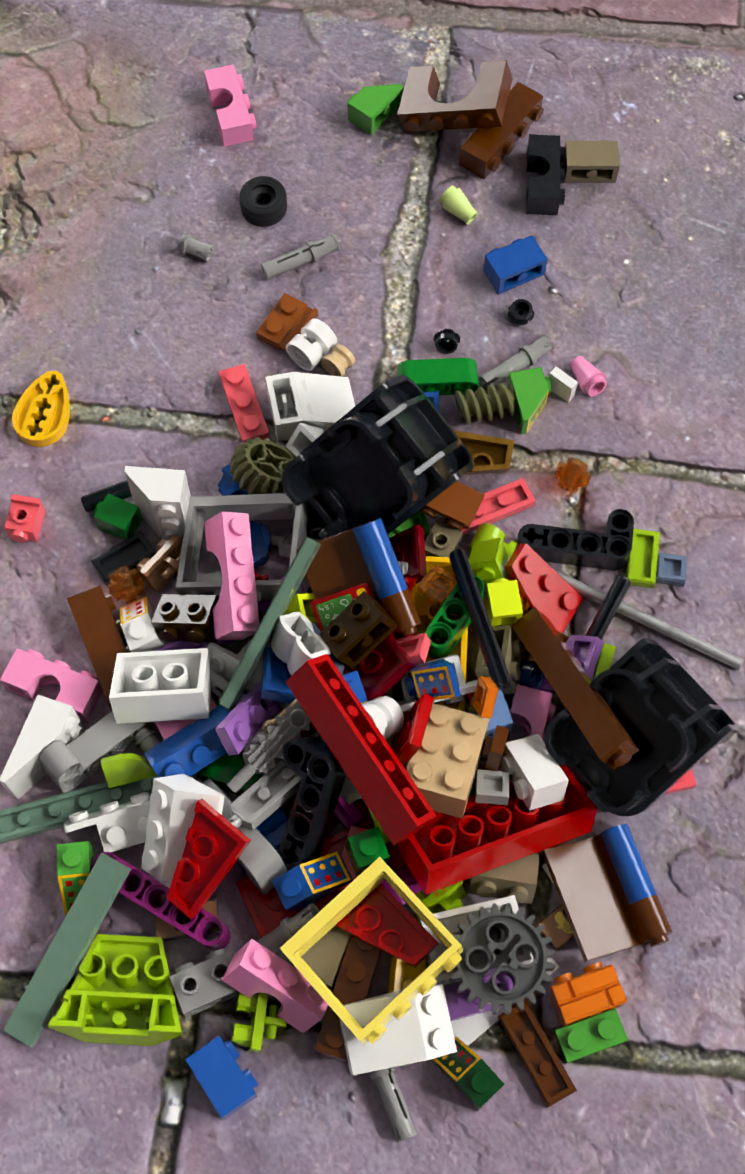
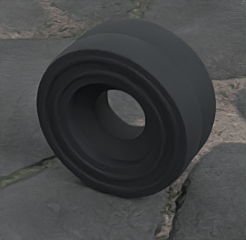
M259 176L248 180L242 186L239 195L242 215L249 223L260 227H267L283 219L287 211V194L284 186L278 180L268 176ZM265 197L270 199V203L259 205L257 200Z

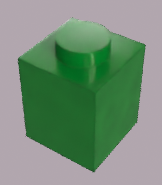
M109 493L104 501H100L94 511V518L98 529L122 540L131 537L142 521L138 506Z
M378 827L347 838L345 848L356 876H359L379 857L387 864L390 856Z

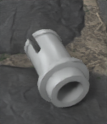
M183 234L178 242V249L184 255L189 253L206 262L212 256L213 252L211 251L214 249V246L193 238L192 234Z
M149 727L142 729L134 737L136 747H141L146 752L161 743L156 737L157 732L150 730Z

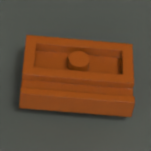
M284 293L256 332L257 339L279 350L283 349L286 351L285 347L297 334H301V329L311 319L318 317V309H312L308 307V304Z

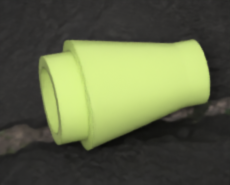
M455 186L449 187L439 199L443 209L463 220L467 225L478 215V212L472 207L460 188Z

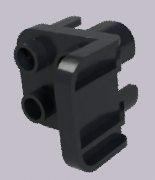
M400 375L381 384L301 451L285 467L282 475V485L286 495L295 505L299 506L309 500L328 524L327 527L319 532L321 540L379 518L382 519L387 535H389L444 490L472 470L475 464L466 446L424 392L410 378Z
M643 638L628 650L610 669L600 673L589 685L594 691L600 692L639 749L638 752L632 755L630 761L623 766H618L615 770L601 761L568 710H562L549 722L545 730L544 741L549 754L559 765L569 768L588 790L587 796L598 808L618 816H633L650 808L718 744L727 742L740 729L718 703L660 644L654 640Z

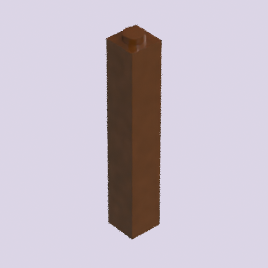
M534 607L512 625L513 629L600 760L613 770L618 766L625 765L639 749L600 692L594 691L589 686L592 682L551 621Z

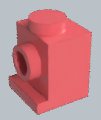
M12 494V503L4 526L8 536L12 540L25 543L27 540L37 542L46 513L41 499Z

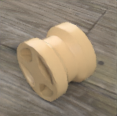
M336 344L331 349V354L325 355L321 359L323 368L331 376L343 377L345 369L351 368L356 363L354 355L341 344Z

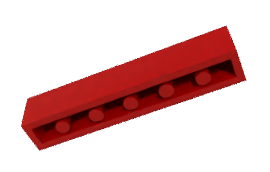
M325 654L306 661L286 681V684L392 844L396 845L413 836L437 815L329 655Z

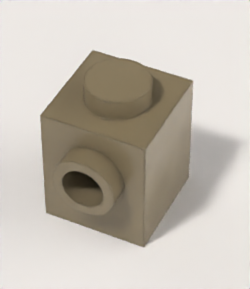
M436 520L425 541L426 556L449 557L450 552L459 549L463 531Z

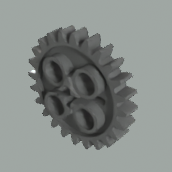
M493 903L491 913L488 914L483 906L479 908V918L468 913L467 920L470 924L469 926L462 922L458 923L457 928L462 935L452 934L462 945L463 952L460 954L462 960L455 967L457 971L451 975L450 980H461L462 983L458 987L457 992L462 993L467 990L470 993L467 998L468 1004L476 998L480 1000L479 1011H482L486 1004L491 1005L492 1015L496 1014L499 1006H503L506 1015H510L512 1005H515L519 1012H523V1001L526 1000L533 1006L536 1003L533 993L535 992L541 996L546 993L540 983L550 984L553 980L545 973L556 968L555 964L547 961L548 958L556 954L555 950L546 949L545 947L551 942L552 938L541 937L540 934L545 928L544 924L536 928L532 925L535 915H531L526 920L522 918L523 908H520L516 914H512L510 904H507L504 911L499 912L497 904ZM492 928H501L506 933L507 939L502 943H496L490 938L489 931ZM518 935L520 940L506 958L507 964L501 963L489 981L483 983L482 978L494 964L496 955H501L513 937ZM519 949L529 950L533 956V962L530 964L520 963L517 960L516 951ZM475 953L483 955L487 962L486 967L483 969L473 968L469 963V956ZM507 975L513 982V988L509 991L500 990L495 982L496 977Z

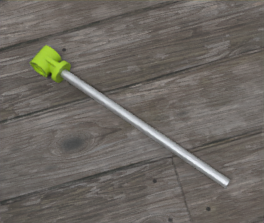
M482 523L472 538L467 552L470 555L473 543L501 538L509 558H511L518 547V542L511 540L509 544L505 543L503 531L494 525ZM555 570L578 594L602 605L607 594ZM621 602L616 611L737 670L740 669L744 661L740 657L624 602Z

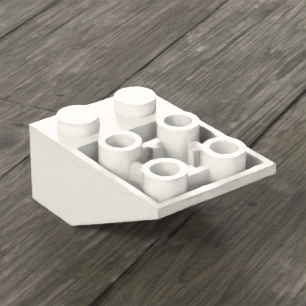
M289 372L265 377L267 396L278 442L290 440L299 423L320 427L326 431L355 407L348 377Z

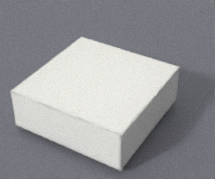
M555 367L549 374L551 391L569 403L575 395L578 382L558 367Z

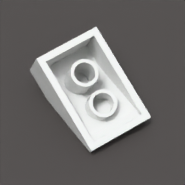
M37 695L0 777V783L13 798L19 799L47 775L39 760L40 754L47 746L58 740H61L67 746L84 733L83 724L73 706Z
M436 984L424 996L419 993L410 1001L412 1008L399 1020L393 1017L384 1026L387 1029L385 1034L373 1044L368 1041L363 1045L340 1019L350 1075L417 1063L457 1052L443 984ZM404 989L343 1006L360 1026L364 1028Z

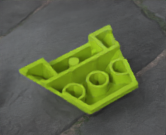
M97 934L79 967V973L70 990L67 989L63 997L64 1001L56 1016L52 1017L48 1027L86 1043L154 1046L182 1036L162 937Z

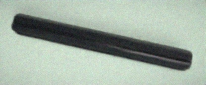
M464 549L454 550L450 552L449 560L490 677L498 687V691L507 689L511 686V679Z

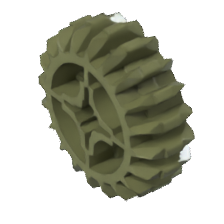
M256 437L254 440L247 439L245 443L241 442L233 453L230 460L231 469L229 473L233 476V482L239 484V489L246 490L248 495L285 493L282 485V475L285 467L296 456L288 451L287 447L279 445L278 441L273 443L268 438L262 441L259 437Z

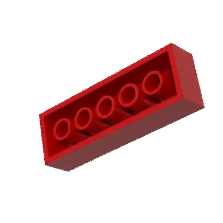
M559 765L569 780L563 801L529 810L523 799H519L516 795L513 783L509 782L508 805L476 803L475 795H472L468 798L463 819L434 811L437 816L413 836L395 846L424 894L427 895L590 833L597 814V806L587 796L586 791L569 768Z

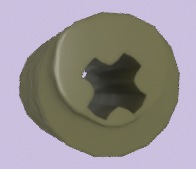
M511 382L508 389L504 383H499L497 391L493 385H488L486 393L482 387H477L475 395L471 389H466L464 397L460 391L455 392L459 419L464 418L467 425H470L472 416H475L477 422L481 423L482 414H486L488 420L492 421L493 412H496L499 418L503 419L504 410H507L509 415L514 417L516 402Z

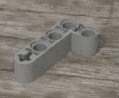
M111 711L67 746L61 740L47 746L40 754L39 760L44 771L59 789L66 793L102 767V758L121 753L135 742L134 737L137 733L146 727L151 729L155 723L116 724L114 713Z
M210 778L202 783L225 795ZM225 795L222 816L228 820L233 816L230 809L232 802ZM241 825L237 829L246 835L251 842L237 861L253 884L265 896L275 888L272 880L288 872L274 847L256 828L252 830Z

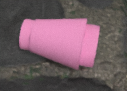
M579 356L571 362L570 368L584 394L593 397L600 394L606 388L605 374L585 360L584 357Z

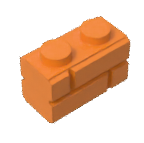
M597 962L583 968L585 974L573 978L570 972L553 979L555 985L550 986L548 992L562 1028L621 1007L627 1003L626 996L612 964L603 967L602 962Z

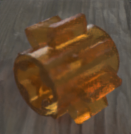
M572 457L568 458L566 464L560 461L554 473L556 474L555 478L559 479L558 486L574 493L578 491L579 487L586 489L591 479L590 472L586 471L588 465Z
M127 565L116 569L115 573L109 575V592L117 601L125 599V602L129 604L138 600V596L144 594L145 580L136 568L129 571Z

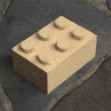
M432 704L421 748L408 762L406 771L433 811L463 819L486 739L490 718H483L472 713Z

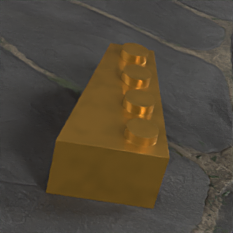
M453 430L474 460V468L465 475L507 472L510 469L514 440Z

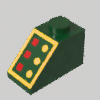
M456 1036L454 1040L457 1052L432 1060L478 1111L505 1084L480 1056Z

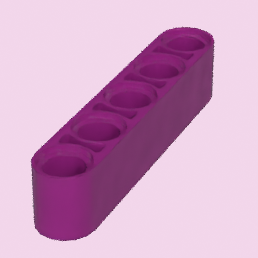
M102 852L131 868L118 892L119 894L210 950L224 949L229 944L231 932L229 927L219 918L202 908L189 923L182 925L181 916L183 912L168 899L162 907L155 908L156 898L162 894H168L169 888L116 855ZM98 854V855L93 859V861H92V863H91V870H92V868L94 867V865H95V863H96L98 857L100 856V854ZM140 878V887L134 892H129L130 883ZM219 926L220 934L217 939L208 941L207 933L210 928Z

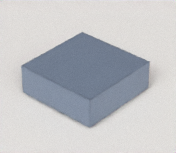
M658 553L655 583L684 587L688 556Z

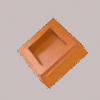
M480 676L478 678L472 702L480 717L483 718L492 717L499 690L490 677Z

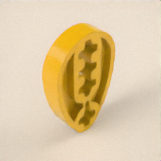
M57 371L45 372L25 390L17 402L12 414V424L19 439L27 445L34 447L49 446L57 442L66 432L70 418V396L61 373ZM54 381H57L58 385H53L52 389L49 390L48 385H52ZM45 405H48L50 409L46 408L43 411L45 421L41 420L39 422L41 433L37 432L35 436H32L30 432H35L37 429L35 420H40L41 418L39 408H44Z

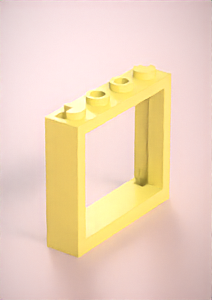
M381 857L376 859L280 947L281 951L363 1045L368 1041L371 1044L378 1041L387 1031L384 1026L393 1017L397 1020L402 1018L412 1008L410 1001L419 993L422 996L426 995L437 984L435 978L444 969L450 972L462 960L460 954L463 952L462 945ZM385 880L445 945L447 950L362 1028L301 956Z

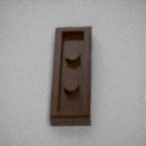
M525 1000L523 1001V1012H519L516 1006L511 1009L510 1015H506L504 1012L497 1016V1019L548 1108L576 1092L577 1089Z

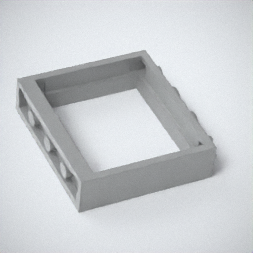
M286 493L190 497L175 587L178 593L187 595H216L219 599L222 581L196 582L204 522L222 511L249 514V520L294 519L289 561L290 568L297 555V549L302 546L307 535L309 517L307 501L299 506H291L295 504ZM255 580L257 602L273 600L283 580ZM301 584L296 594H300Z

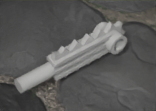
M298 701L293 707H285L286 716H276L277 726L267 725L269 735L258 734L260 744H250V750L244 752L248 763L227 784L232 791L237 793L257 771H263L268 774L269 768H275L274 758L282 759L281 752L284 744L301 738V730L310 731L311 720Z

